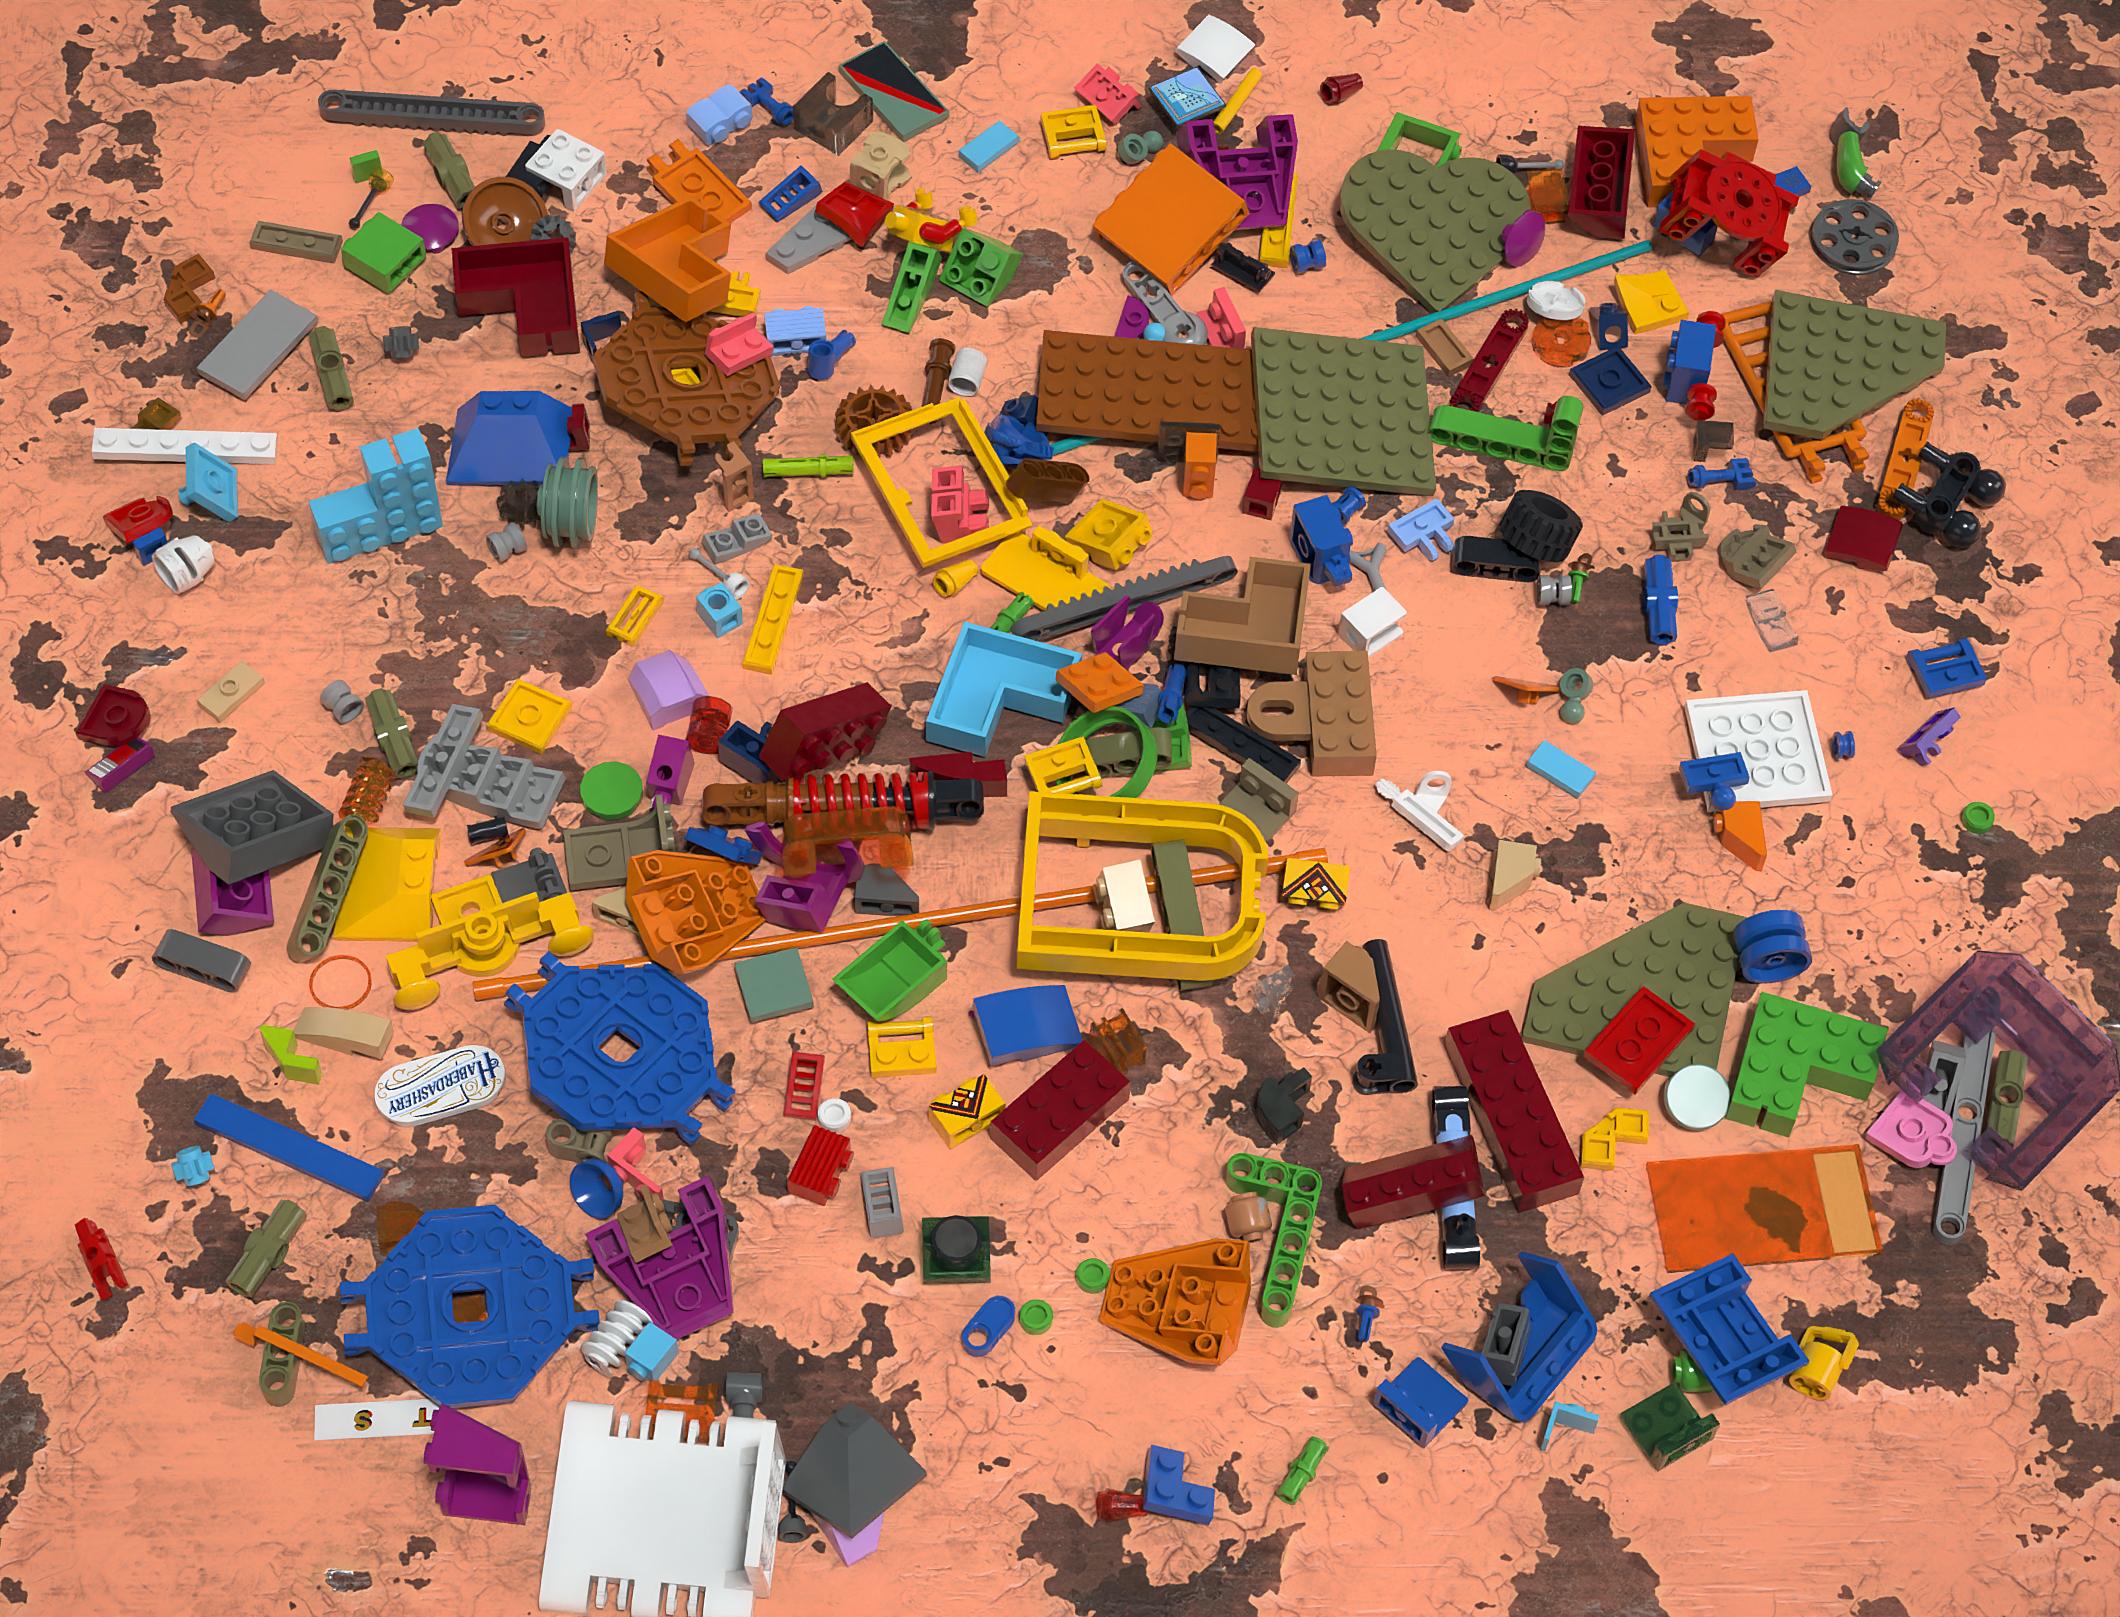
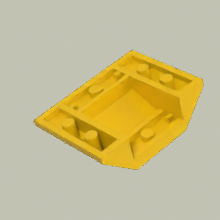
M346 827L345 833L353 838L352 830ZM368 827L365 842L335 919L334 940L417 942L415 933L432 928L433 909L431 893L435 859H439L441 828Z

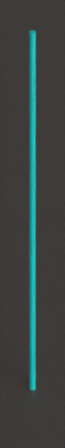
M1645 240L1359 339L1386 342L1416 332L1418 329L1441 318L1445 322L1526 294L1529 290H1532L1533 285L1545 281L1561 282L1651 251L1652 245L1649 240ZM1076 435L1049 446L1054 447L1053 456L1106 437Z

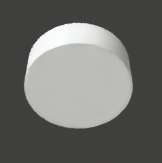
M832 1098L820 1105L818 1109V1122L825 1130L838 1133L849 1126L851 1111L845 1101Z

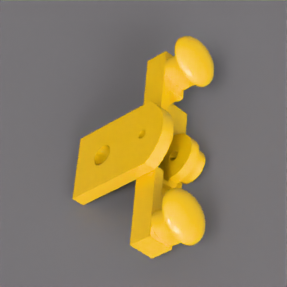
M491 874L433 893L431 894V902L440 925L415 933L417 945L385 955L395 986L400 985L401 988L395 994L393 1002L398 1008L403 1010L423 1008L432 1003L440 993V984L435 980L426 979L425 976L456 965L458 971L470 976L489 977L507 969L516 959L520 951L519 943L553 931L555 936L548 944L549 951L557 956L575 955L591 944L594 938V930L589 926L580 925L578 909L571 892L539 902L537 892H533L502 903ZM469 908L479 910L478 912L463 916V912Z

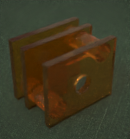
M1562 169L1527 171L1526 175L1529 184L1527 192L1531 199L1532 211L1539 213L1543 217L1545 224L1565 223L1564 212L1568 211L1569 198Z
M1123 1008L1119 1009V1015L1107 1020L1103 1017L1101 1018V1024L1091 1023L1089 1040L1091 1046L1120 1072L1122 1071L1126 1075L1128 1074L1129 1067L1140 1063L1141 1066L1145 1065L1147 1046ZM1115 1030H1119L1132 1053L1128 1054L1114 1032ZM1104 1035H1106V1037H1107L1108 1040L1110 1041V1043H1111V1048H1110L1109 1044L1107 1043V1041L1105 1040Z

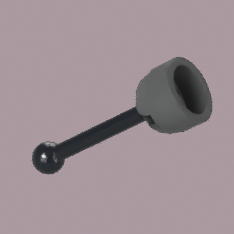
M788 1461L786 1463L785 1471L788 1473V1477L797 1465L795 1461ZM789 1498V1514L783 1517L779 1523V1539L786 1543H798L807 1538V1526L805 1520L796 1514V1502Z

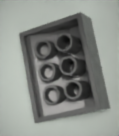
M274 770L171 806V814L207 868L227 884L238 882L244 878L323 849L333 826L334 817L332 812Z

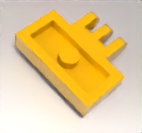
M733 270L730 279L728 301L709 311L742 317L750 313L756 315L761 298V289L749 287L751 273L744 272L742 281H739L740 272Z

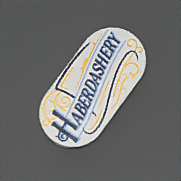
M468 1045L394 1066L386 1071L377 1082L375 1101L378 1111L387 1121L390 1120L402 1127H413L484 1107L492 1103L504 1087L506 1082L504 1065L501 1058L493 1050L484 1046Z

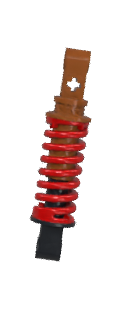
M933 770L918 772V778L916 773L910 772L906 777L905 787H902L901 777L898 773L890 775L888 787H885L884 777L881 773L874 774L870 783H868L864 773H859L856 776L855 783H851L848 774L840 775L838 783H834L832 775L825 774L822 777V783L818 784L815 776L809 774L806 776L805 784H800L804 783V775L787 779V782L783 784H774L773 781L757 784H710L703 790L702 801L703 820L715 826L723 824L752 825L760 821L765 822L769 826L774 825L776 822L787 823L790 833H795V831H811L812 821L815 829L818 831L825 829L827 821H830L831 827L834 830H840L844 821H847L849 829L857 830L860 821H864L865 827L873 830L876 827L878 815H880L882 827L884 829H891L894 823V816L897 815L899 827L907 829L911 822V815H914L913 829L934 830L936 820L972 821L979 819L984 814V787L980 781L971 778L964 780H935ZM747 792H750V798H747ZM747 809H750V816H747Z

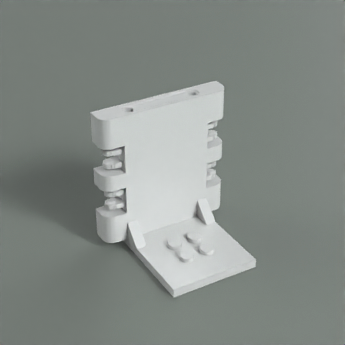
M568 1401L565 1409L539 1595V1608L541 1612L589 1617L593 1583L598 1582L596 1594L597 1608H604L607 1603L608 1583L620 1584L617 1595L618 1610H626L630 1585H634L631 1617H661L664 1588L668 1589L666 1614L674 1615L677 1610L678 1590L690 1591L687 1602V1612L690 1617H696L700 1592H705L703 1617H753L756 1597L770 1599L786 1457L776 1420L728 1416L724 1447H719L720 1422H713L710 1426L709 1445H698L697 1440L700 1433L699 1420L690 1421L687 1443H683L686 1424V1413L683 1411L659 1409L653 1440H650L651 1416H643L640 1422V1438L636 1439L628 1438L631 1418L630 1414L622 1413L618 1437L613 1436L617 1413L615 1405Z

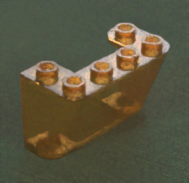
M890 806L795 814L786 819L783 825L782 858L784 877L787 879L817 874L816 844L843 842L841 839H850L851 842L879 839L881 868L896 870L914 868L910 820L908 814L900 807Z

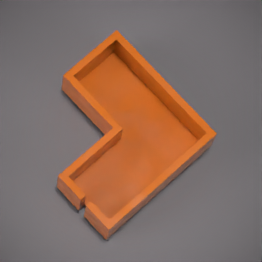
M1752 96L1639 98L1635 126L1647 208L1658 207L1674 190V186L1669 184L1671 175L1700 149L1719 158L1728 151L1748 162H1753L1759 138Z
M689 196L607 235L604 265L681 320L688 322L728 301L731 273L713 261V259L728 252L731 223L713 211L708 216L709 208L692 196Z

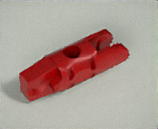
M83 1218L75 1224L80 1243L77 1245L100 1298L107 1300L112 1296L107 1277L111 1276L113 1282L122 1289L128 1285V1282L104 1229H98L95 1222L88 1220V1218Z

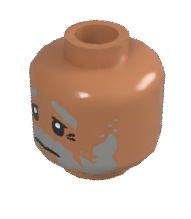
M1248 1192L1231 1197L1232 1202L1225 1208L1231 1235L1236 1238L1243 1237V1240L1249 1243L1264 1239L1263 1233L1272 1227L1266 1199L1257 1196V1192Z

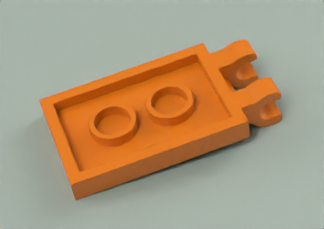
M677 139L669 144V147L673 150L669 153L670 158L674 161L673 164L667 166L656 153L647 158V162L650 164L647 167V171L653 176V184L673 204L692 196L709 208L708 216L713 211L729 223H732L752 209V202L698 148L690 152Z

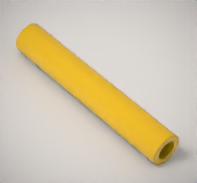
M1257 68L1250 69L1226 103V107L1220 111L1213 121L1216 134L1224 132L1262 78V73Z

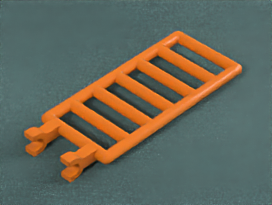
M1772 301L1721 314L1726 320L1725 328L1722 330L1724 341L1763 414L1766 395L1764 389L1766 388L1767 376L1757 378L1752 367L1768 363L1769 351L1746 357L1740 345L1770 338V326L1734 335L1729 323L1771 313ZM1860 419L1849 424L1852 429L1850 431L1793 445L1787 433L1772 430L1788 458L1800 457L1811 484L1821 482L1823 477L1820 472L1826 469L1822 459L1818 458L1815 453L1819 450L1843 445L1849 456L1850 465L1854 473L1866 469L1863 460L1869 459L1870 455L1858 441L1864 439L1867 435Z

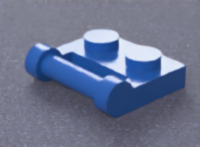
M1967 638L1957 639L1954 644L1924 651L1915 649L1907 652L1908 663L1911 668H1914L1927 699L1984 686L1986 683V675ZM1955 655H1958L1960 657L1930 665L1926 664V662L1943 659Z

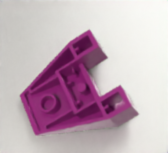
M1293 114L1266 116L1256 127L1259 148L1218 150L1213 119L1185 121L1176 132L1178 149L1245 200L1250 214L1235 230L1284 227L1286 225L1298 145Z
M708 1175L678 1189V1193L692 1222L669 1233L672 1246L637 1263L630 1253L618 1220H612L585 1233L598 1264L633 1302L650 1316L658 1328L677 1340L734 1313L726 1209L713 1180Z

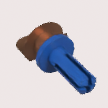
M1368 1285L1361 1288L1360 1296L1357 1297L1358 1302L1363 1303V1305L1357 1307L1356 1311L1361 1316L1358 1340H1362V1342L1369 1341L1372 1321L1380 1315V1310L1376 1307H1385L1383 1305L1384 1302L1377 1297L1376 1289ZM1369 1291L1372 1295H1364V1292Z

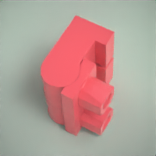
M962 465L933 468L931 517L940 540L944 543H949L989 528L986 513L974 514V511L989 509V497L986 489L971 490L969 483H964Z

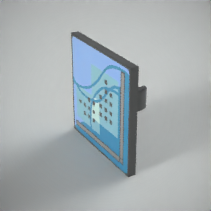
M1198 67L1149 87L1151 94L1177 128L1181 127L1185 121L1197 120L1226 107L1225 102Z

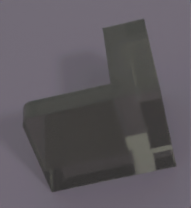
M1697 421L1693 436L1694 462H1705L1709 448L1733 449V422Z

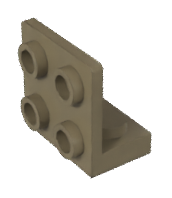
M1248 758L1241 766L1240 782L1219 805L1232 808L1251 820L1259 829L1267 844L1295 814L1299 792Z

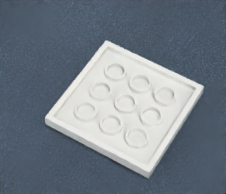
M1807 690L1686 700L1684 707L1696 759L1737 752L1742 754L1750 778L1746 785L1730 787L1735 792L1736 801H1760V807L1831 801L1833 794ZM1713 790L1704 791L1708 812L1719 811L1711 803Z

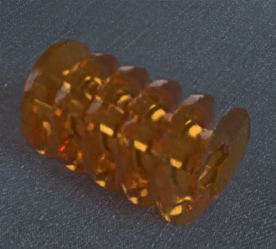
M361 757L360 764L355 770L356 775L351 780L347 796H345L342 802L343 806L338 813L341 819L355 814L362 817L366 823L375 824L380 819L377 813H381L384 809L382 803L388 799L386 792H390L392 789L390 782L396 779V773L380 760L371 757Z

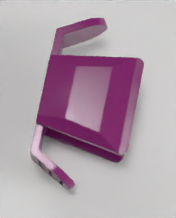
M1125 595L1092 627L1091 636L1096 655L1106 652L1129 671V668L1150 649L1151 642L1158 636L1163 625L1164 615L1156 603L1147 601L1138 606L1132 620L1124 627L1130 597ZM1122 643L1117 650V656L1113 653L1112 649L1116 644Z

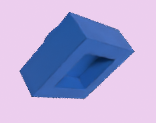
M160 527L133 540L137 558L143 567L153 562V553L168 543L166 535Z

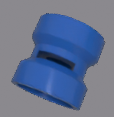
M1319 239L1310 241L1308 245L1304 246L1301 244L1290 246V259L1295 273L1306 272L1308 268L1312 267L1314 269L1326 267V254L1324 246Z

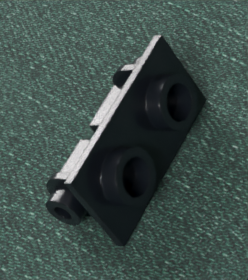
M1222 242L1219 245L1217 253L1220 255L1211 264V266L1257 292H1260L1275 275V272L1268 268L1267 263H1261L1251 256H1245L1244 252L1236 249L1229 242L1227 244Z

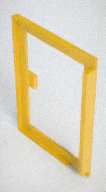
M960 397L935 406L931 403L851 432V439L923 568L1033 527L1028 517V508L1023 499L1014 496L1007 489L1006 480L1009 478V475L965 398L961 400ZM952 414L1012 519L930 549L907 506L912 505L905 487L899 490L896 489L872 443Z

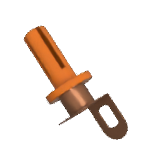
M217 289L207 304H199V311L194 310L192 313L190 312V316L196 319L189 328L191 336L199 338L212 326L210 319L217 317L215 309L226 296L224 290ZM197 325H201L203 327V330L199 334L194 332V329Z

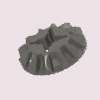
M548 214L540 218L533 225L530 236L531 241L551 239L546 233L551 234L557 228V236L559 238L569 237L570 253H572L576 246L575 237L577 232L571 227V222L561 218V215L550 216Z

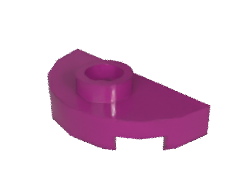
M1130 295L1127 296L1114 337L1144 338V329L1149 324V312L1139 299Z

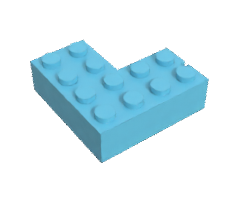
M419 428L392 436L402 461L401 464H396L386 438L360 446L367 483L308 501L316 536L327 564L343 561L351 556L363 552H371L379 547L394 542H402L407 538L422 533H430L443 527L431 458Z
M964 621L926 719V741L986 757L1004 707L1063 723L1073 695L1055 680L1056 671L1082 661V653Z

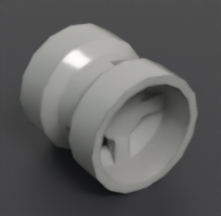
M514 522L504 526L503 533L493 532L486 536L487 545L499 563L507 560L512 551L520 553L527 549L525 538Z
M1549 575L1538 576V605H1549L1551 602H1557L1559 605H1570L1572 597L1570 575H1560L1558 578H1551Z
M337 680L329 684L320 696V701L326 708L333 710V716L340 723L351 722L361 713L364 707L363 701L356 694H351V688L343 680Z

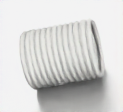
M974 348L958 350L948 380L950 389L963 396L977 394L987 364L986 356Z

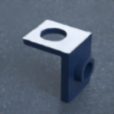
M1602 303L1599 307H1590V314L1598 320L1599 349H1612L1616 346L1620 348L1628 347L1627 312L1616 303ZM1611 326H1618L1621 330V336L1615 342H1609L1605 338V332Z
M618 311L580 322L583 342L592 362L594 353L597 351L594 342L611 337L621 327Z
M1036 395L1007 400L1000 414L1011 416L1019 422H1025L1026 424L1029 422L1036 426L1038 398Z

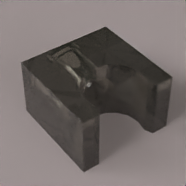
M827 72L793 105L794 130L839 156L873 122V98L863 94L850 105H836V76Z

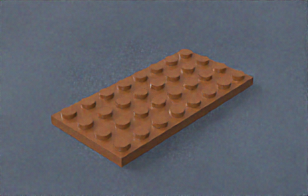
M1044 330L1036 431L1186 445L1187 432L1216 433V448L1259 452L1252 350Z

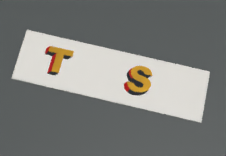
M432 1399L315 1405L314 1441L434 1434V1431H431L432 1413L434 1409L439 1410L440 1406Z

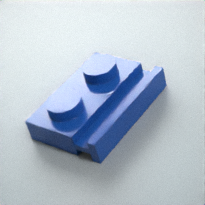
M710 825L709 829L689 827L685 839L737 862L760 863L763 852L752 848V841L738 836L735 837V840L727 837L728 831Z

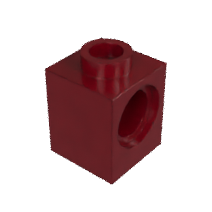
M1254 468L1244 497L1243 514L1272 521L1281 494L1282 480L1260 478V469Z

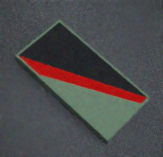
M885 41L839 65V73L903 142L949 118V110Z

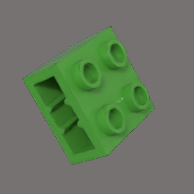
M380 212L372 219L367 220L362 228L352 238H348L341 247L344 267L388 294L427 257L423 238Z

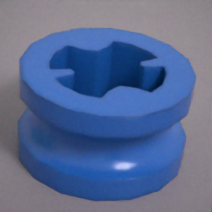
M1839 731L1834 732L1832 747L1836 759H1842L1843 756H1846L1848 759L1854 757L1855 741L1852 731H1846L1843 735Z

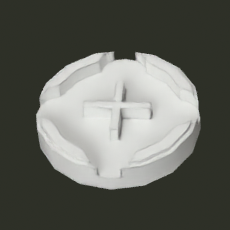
M1554 281L1536 283L1533 285L1532 290H1529L1527 296L1528 306L1534 312L1555 320H1569L1579 317L1583 313L1586 300L1577 288L1571 287L1569 290L1563 288L1564 284Z

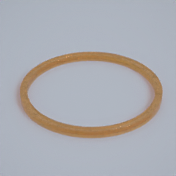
M336 955L323 960L315 967L309 980L311 995L320 1006L347 1010L362 1003L368 996L372 986L371 973L366 964L360 959L349 955ZM347 959L357 962L366 970L368 986L365 993L359 1000L347 1006L335 1007L321 1002L313 991V980L316 973L322 966L331 961Z

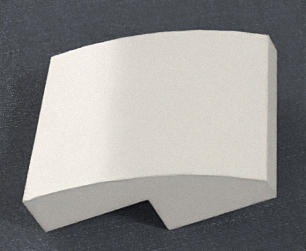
M1208 14L1175 49V52L1193 68L1200 65L1218 83H1221L1252 50L1255 44L1231 25Z

